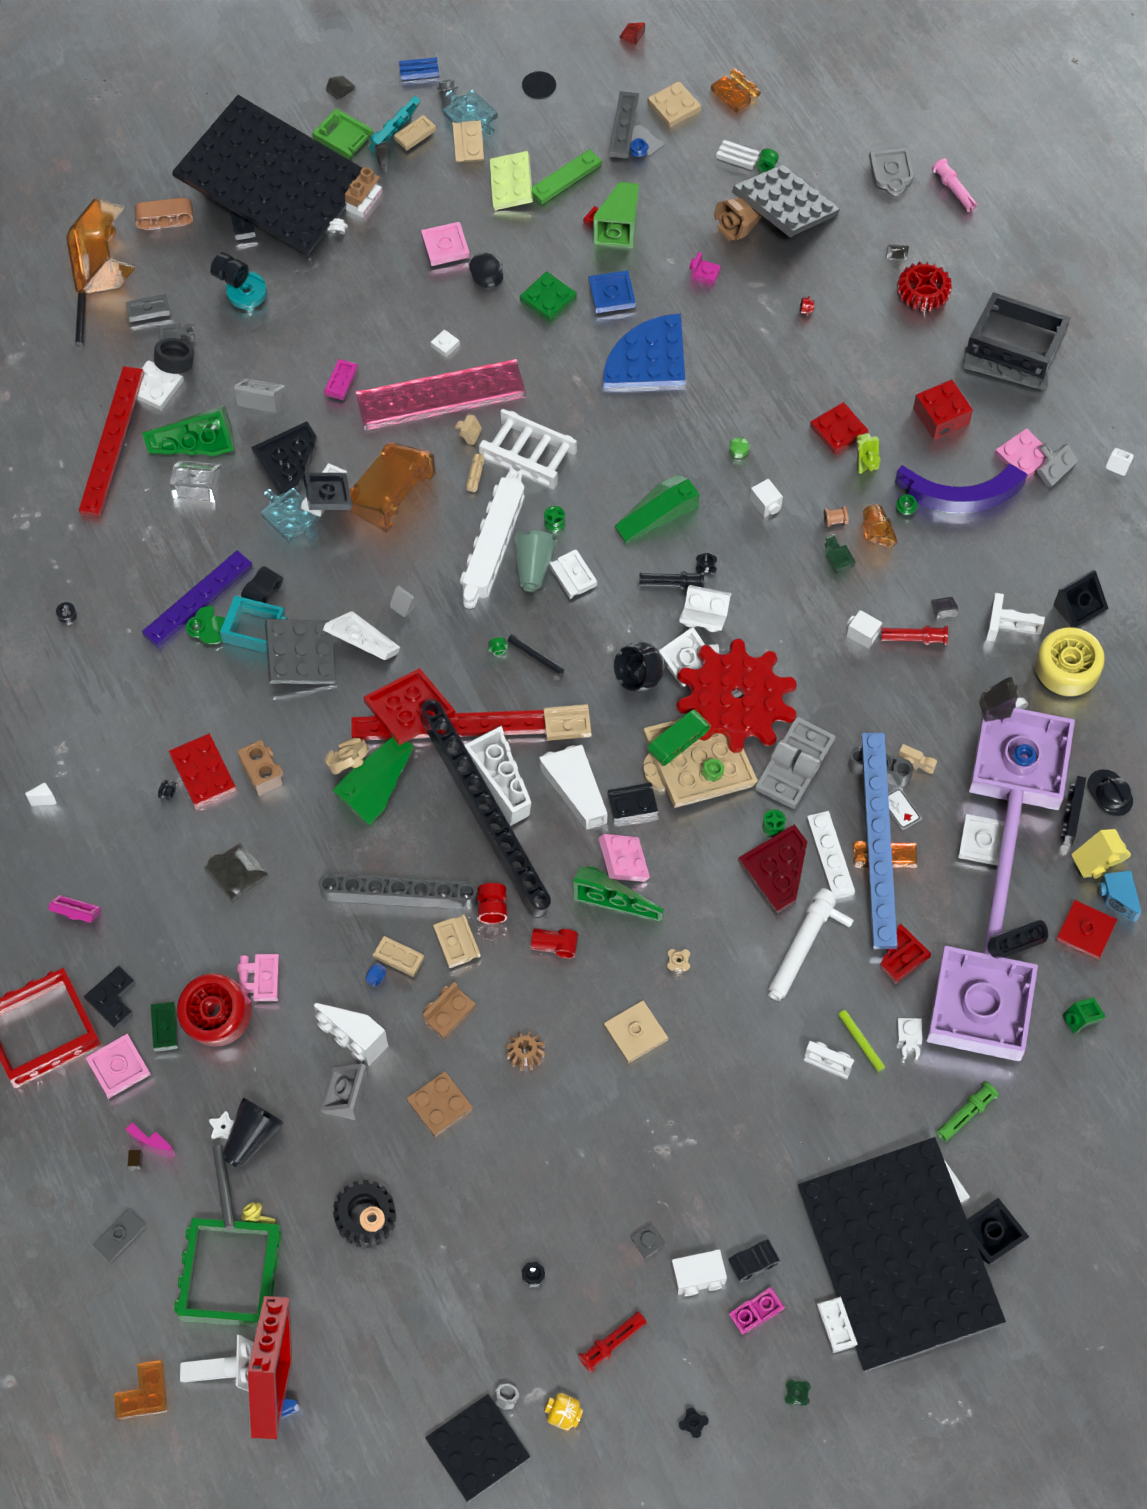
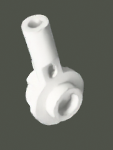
M335 218L333 221H330V227L327 232L335 233L339 231L341 234H345L348 225L344 223V220Z

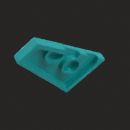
M415 95L404 107L399 109L392 120L389 119L383 125V129L380 132L376 131L371 136L370 140L372 142L368 148L375 153L412 118L421 100Z

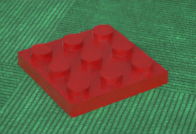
M420 668L363 697L366 706L398 745L426 732L420 721V713L424 702L427 700L438 701L449 719L456 716L455 709ZM427 711V712H426V713H427L428 715H430V716L436 715V714H435L434 712H432V711Z

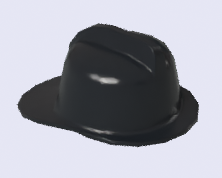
M1101 769L1090 775L1088 788L1104 812L1111 816H1122L1131 810L1133 796L1130 786L1117 773Z

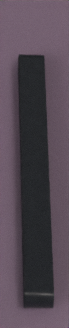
M427 700L424 702L420 713V721L526 909L534 917L544 916L551 904L550 895L441 704L436 700ZM427 711H432V712H434L436 715L430 716V715H428L426 712H427ZM436 730H444L446 734H439ZM453 748L457 753H450L447 749ZM458 767H464L468 771L461 772L458 770ZM469 786L477 787L478 791L470 790ZM479 805H486L489 807V810H482ZM490 824H497L500 829H493ZM501 843H508L511 848L505 849L501 846ZM512 862L520 863L522 868H515ZM529 881L533 887L527 888L523 882ZM534 901H541L544 907H537Z

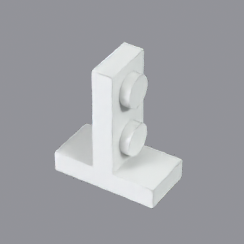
M995 593L990 613L987 641L995 642L998 628L1036 635L1041 634L1045 617L1033 613H1020L1012 609L1004 610L1002 609L1004 594Z

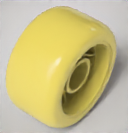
M1074 627L1060 628L1047 635L1041 643L1036 656L1035 669L1039 680L1048 690L1061 696H1079L1090 691L1098 682L1104 668L1105 654L1099 641L1089 632Z

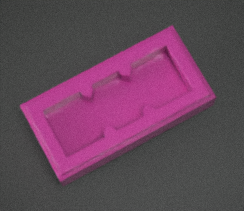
M338 359L325 387L324 395L344 401L358 371V364Z
M58 895L49 903L48 910L66 915L69 919H80L92 923L100 915L101 907Z

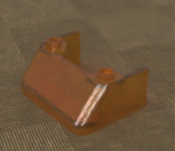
M95 197L68 230L66 240L76 292L92 294L118 289L135 270V265L111 259L108 243L116 235L114 220L123 211L124 207L122 205Z

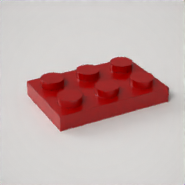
M210 733L169 750L172 761L195 809L237 791Z

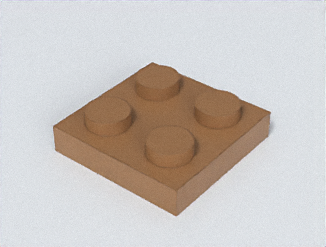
M445 1071L406 1098L409 1105L434 1138L473 1111V1106Z

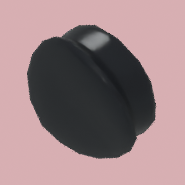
M486 252L474 255L469 263L472 278L481 287L493 288L502 282L504 277L503 264L493 254Z

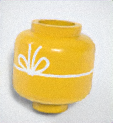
M558 1393L554 1399L548 1398L544 1412L547 1413V1422L568 1431L572 1427H577L583 1409L580 1408L579 1400L566 1394Z

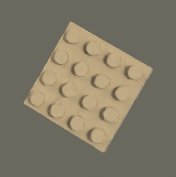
M680 719L643 728L642 734L647 745L649 746L654 739ZM717 733L706 741L699 739L665 766H661L653 757L673 807L677 808L755 787L758 780L744 749L739 753L731 752L728 749L727 738L723 734ZM710 758L720 760L725 766L722 778L716 782L706 780L701 774L704 762Z

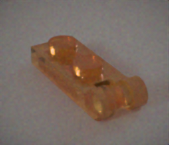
M863 841L854 842V866L869 867L868 858L864 856V853H868L867 843ZM891 843L893 868H917L916 843Z

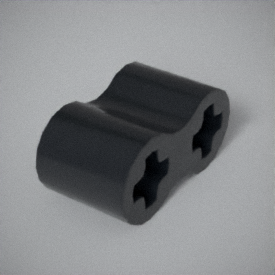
M263 566L258 570L255 577L245 585L241 592V597L267 603L269 598L281 587L283 577L268 567Z
M769 1239L738 1252L728 1259L740 1283L750 1280L781 1263Z

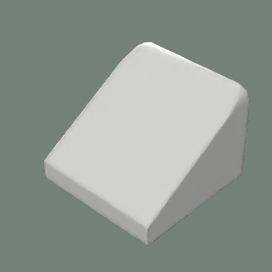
M1114 448L1106 469L1124 476L1134 455Z
M42 783L25 793L31 806L57 804L46 783Z

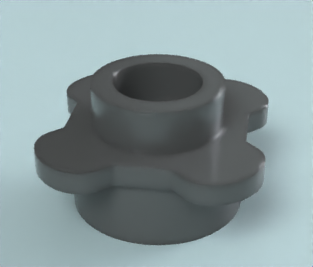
M454 79L440 81V87H437V90L442 91L443 94L453 93L454 89H457L458 86L455 85Z

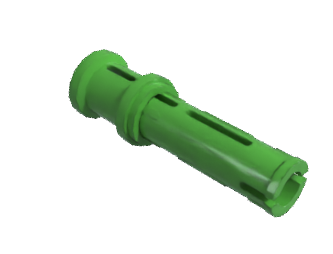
M982 1082V1087L973 1095L970 1094L967 1097V1103L936 1130L937 1135L944 1142H948L976 1113H983L985 1106L993 1099L999 1097V1093L989 1082Z

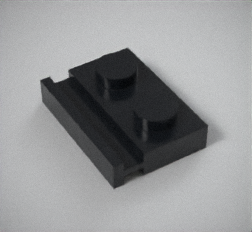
M652 783L608 790L607 794L614 823L658 815Z

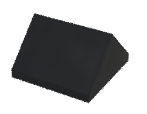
M1092 570L1058 590L1054 607L1071 627L1076 628L1109 609L1096 570Z
M999 1198L967 1219L982 1260L989 1265L1029 1238V1235Z

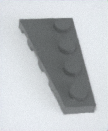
M965 347L964 369L1044 391L1047 390L1048 372L1043 379L966 353L967 347ZM1030 351V352H1033V353H1036V354H1039V355H1042V356H1045L1046 353H1047V352H1034V351Z

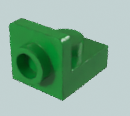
M1094 997L1075 1002L1063 1013L1065 1021L1074 1034L1078 1033L1085 1026L1101 1022L1106 1018Z

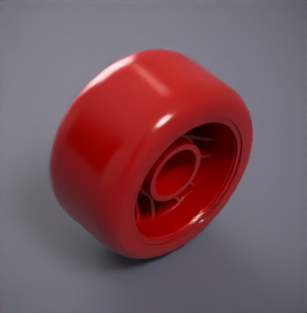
M207 973L194 978L183 989L177 1003V1017L184 1032L197 1042L212 1047L225 1046L236 1041L246 1031L252 1016L251 1000L246 990L232 978L219 973ZM220 1006L218 1014L213 1016L214 1009Z

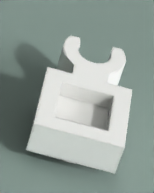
M898 1018V1044H905L901 1051V1057L906 1059L907 1051L910 1050L914 1052L915 1060H918L920 1049L916 1044L922 1043V1019Z

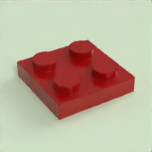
M844 402L810 422V427L834 454L857 442L858 435L869 433L867 427Z

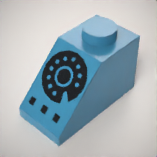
M1123 871L1104 874L1098 883V891L1100 896H1103L1105 904L1130 921H1138L1142 911L1132 872Z

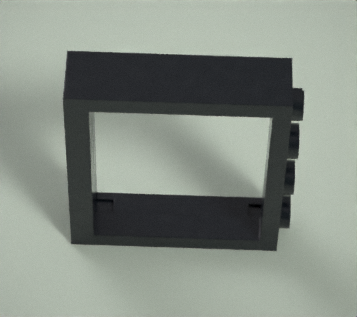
M993 292L969 337L966 353L1044 379L1066 335L1070 317ZM993 311L1056 332L1046 355L1042 356L980 335L991 312Z

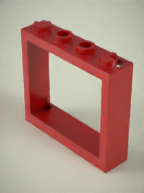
M64 968L55 972L50 971L47 976L39 980H31L24 987L18 990H11L0 998L1 1016L65 985L87 1031L86 1034L13 1069L0 1041V1061L14 1088L102 1046Z
M264 1296L248 1367L251 1438L277 1440L292 1367L290 1298ZM261 1366V1369H253V1367Z

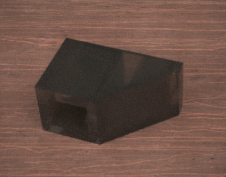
M1008 677L982 692L979 705L985 722L1011 718L1013 709L1016 708L1017 698L1020 696L1018 685H1014L1012 677Z

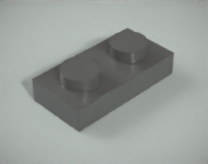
M166 294L126 301L130 322L170 315Z

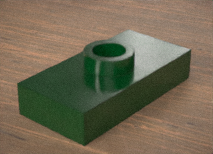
M175 1003L151 1004L154 1051L178 1049Z

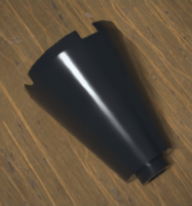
M243 1098L223 1154L226 1156L224 1161L236 1168L238 1164L244 1166L282 1127L284 1122L248 1099Z

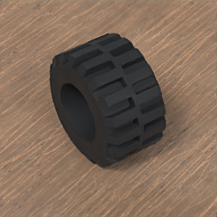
M363 1180V1184L355 1181L353 1182V1187L350 1188L347 1185L344 1187L345 1192H339L337 1195L338 1201L334 1202L333 1217L342 1238L345 1237L346 1241L350 1244L354 1242L356 1247L366 1244L368 1248L372 1247L371 1243L376 1242L378 1245L382 1243L381 1239L383 1237L387 1239L390 1236L389 1231H393L395 1227L396 1210L390 1193L388 1194L384 1186L379 1187V1183L375 1181L372 1184H369V1180ZM363 1203H371L377 1206L384 1213V1225L378 1231H366L361 1224L351 1220V1213L354 1208Z

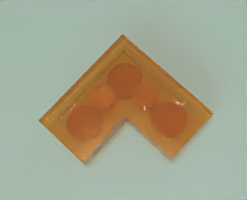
M162 1360L137 1364L139 1389L114 1393L117 1421L168 1412L164 1364Z

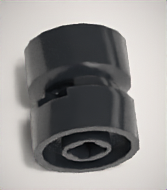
M220 252L211 264L210 273L221 281L225 280L227 284L239 288L248 276L249 266L238 259H234V257L225 252Z

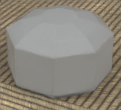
M510 1383L500 1384L493 1395L495 1405L503 1410L513 1409L520 1397L518 1389Z

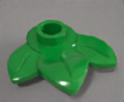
M213 606L202 607L197 611L196 616L187 622L186 632L193 638H199L203 643L218 644L222 641L220 630L225 618L214 616Z

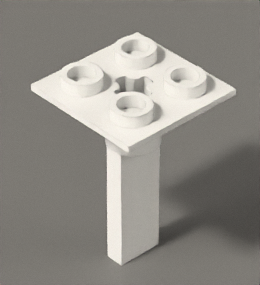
M237 1335L235 1357L181 1362L180 1382L186 1383L236 1377V1387L249 1392L248 1367L254 1342ZM254 1366L253 1369H259V1366Z

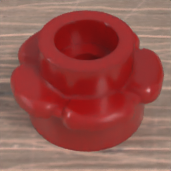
M810 296L808 298L802 297L800 303V314L808 316L809 313L814 311V301L811 300Z

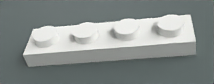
M829 811L808 815L806 820L829 890L836 895V899L854 895L855 889Z

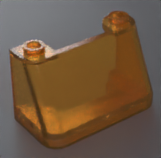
M394 442L386 444L381 454L352 489L349 488L352 508L348 511L387 533L393 526V523L390 522L393 514H398V506L419 480L421 482H424L426 479L430 481L436 474L434 454L427 450Z

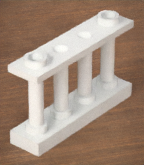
M502 409L501 424L503 426L493 442L482 440L479 445V454L484 455V460L509 471L510 469L523 472V477L554 490L558 484V472L555 470L566 452L573 455L577 453V440L569 435H563L523 418L513 411ZM511 428L522 432L511 450L499 447ZM529 436L540 440L530 458L526 459L518 455ZM548 444L559 448L548 466L545 467L536 463Z

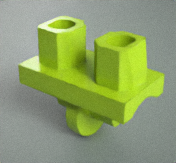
M868 433L858 435V473L861 474L866 470L873 471L879 469L881 459L879 456L878 437H871Z

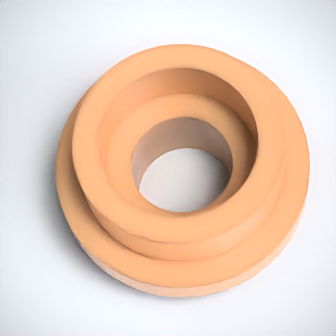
M368 1207L360 1215L361 1226L366 1231L375 1232L384 1225V1213L377 1207ZM375 1215L377 1219L374 1222H369L368 1217Z

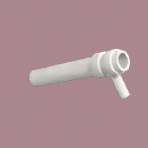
M821 888L819 892L815 893L812 899L813 903H810L806 910L807 915L768 989V996L776 1001H781V999L785 998L822 924L829 917L847 927H850L854 919L834 909L836 895L832 891Z

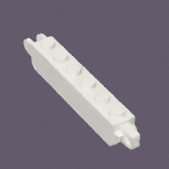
M510 469L506 478L501 477L499 485L496 484L494 487V499L488 503L486 510L488 515L486 519L481 521L480 536H476L474 540V552L469 554L467 571H463L460 578V584L463 585V604L468 609H473L476 606L479 597L486 598L490 595L525 499V487L522 484L523 472Z

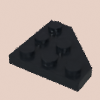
M307 421L251 447L254 456L280 498L300 488L304 473H306L315 449L317 436Z

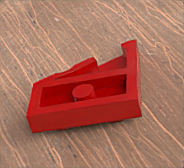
M900 924L897 927V949H888L887 954L882 959L880 969L897 984L931 958V952Z

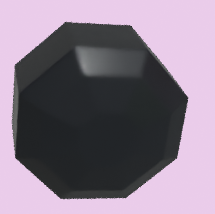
M538 1262L527 1263L522 1269L523 1282L530 1288L540 1287L545 1280L544 1267Z

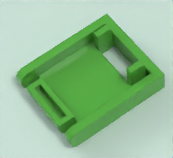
M337 108L312 132L314 140L347 159H350L352 154H355L369 137L373 135V130L369 126ZM333 123H336L338 126L328 135L327 129Z

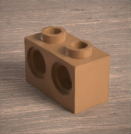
M259 740L237 750L239 761L258 796L283 785L281 776L284 775L278 763L274 764L272 761L274 755L269 745L265 747L262 740ZM261 756L260 759L253 760L254 757ZM264 774H271L267 778L262 777Z

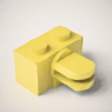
M1116 829L1100 830L1071 854L1083 878L1094 877L1095 879L1106 874V870L1109 867L1120 864L1131 856Z

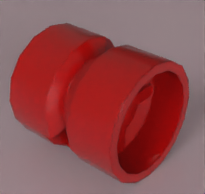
M485 883L478 886L477 901L480 903L477 906L478 920L486 924H498L506 921L507 905L504 902L507 901V887L500 883Z

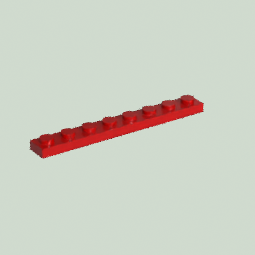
M122 367L78 510L80 515L101 518L144 377V371L141 368Z

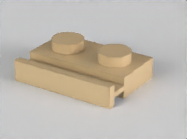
M481 120L461 123L453 122L456 163L484 161Z
M588 704L544 708L547 741L591 737Z
M465 914L458 918L454 917L433 925L449 968L469 962L473 958L481 957Z

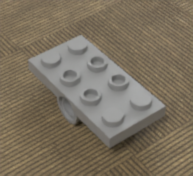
M796 717L783 741L781 740L776 746L771 761L756 784L755 790L795 810L835 742L836 736Z

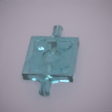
M452 90L446 93V97L452 102L443 109V115L449 121L461 123L481 120V129L489 136L494 133L495 129L489 123L498 118L497 111L476 92L471 90L461 96H457Z
M294 488L279 496L271 489L264 493V496L271 503L261 512V516L285 540L290 543L303 533L312 541L318 537V533L311 526L320 520L321 516L319 517L301 509L305 498Z

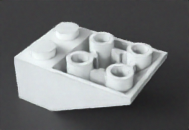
M319 1003L314 1005L315 1017L318 1020L317 1025L325 1033L330 1032L335 1036L334 1040L340 1047L350 1049L352 1051L351 1055L357 1062H364L370 1066L388 1047L385 1030L368 1015Z

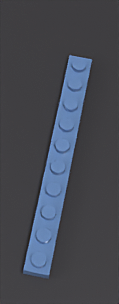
M862 733L873 949H897L885 733Z

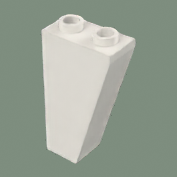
M571 745L562 751L547 752L539 757L542 773L586 830L607 824L608 814L582 745Z

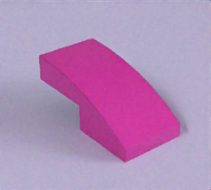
M133 1122L125 1129L129 1137L143 1148L165 1157L173 1158L176 1155L173 1148L157 1132H154L148 1138Z

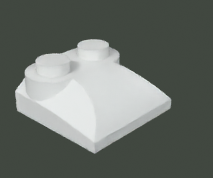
M694 627L683 632L658 650L668 664L667 668L682 687L686 684L678 680V671L685 667L695 670L702 667V661L698 657V650L705 644Z

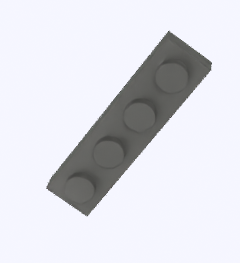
M620 91L609 149L610 157L629 158L639 93Z

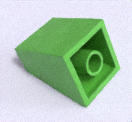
M619 182L594 215V244L633 247L638 213L639 184Z

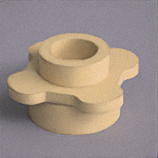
M670 949L668 951L669 963L667 968L670 971L681 972L690 969V964L688 963L690 952L687 949L682 951Z

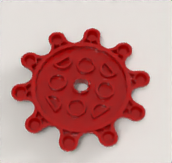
M742 639L733 640L730 643V651L727 654H718L709 645L700 647L698 657L702 661V667L697 670L685 667L677 673L678 680L691 689L690 696L678 700L676 704L677 711L687 714L696 709L711 725L709 731L700 740L706 741L714 734H723L727 738L728 749L733 753L741 752L744 748L745 739L750 736L757 737L765 746L774 745L777 737L772 730V724L776 721L792 723L797 717L795 709L783 702L785 694L796 690L797 682L793 677H779L774 674L773 667L778 661L776 653L767 651L761 657H752L746 652V644ZM738 689L743 694V697L735 698L732 692Z

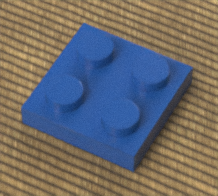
M628 270L588 276L596 313L636 308Z

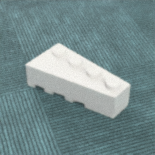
M502 726L465 744L466 750L509 825L511 826L528 817L531 800L524 782L518 773L517 764L511 755V749L504 737Z

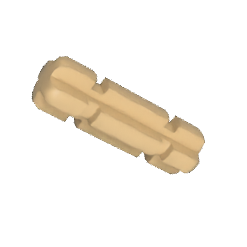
M477 453L473 455V463H471L469 479L466 483V490L469 492L477 491L483 469L482 466L485 461L484 455Z

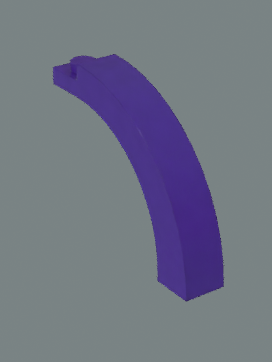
M1010 463L1000 474L984 483L955 487L929 481L901 465L897 470L895 482L901 488L909 490L908 495H912L919 505L948 513H972L993 508L1013 497L1025 485L1028 474Z

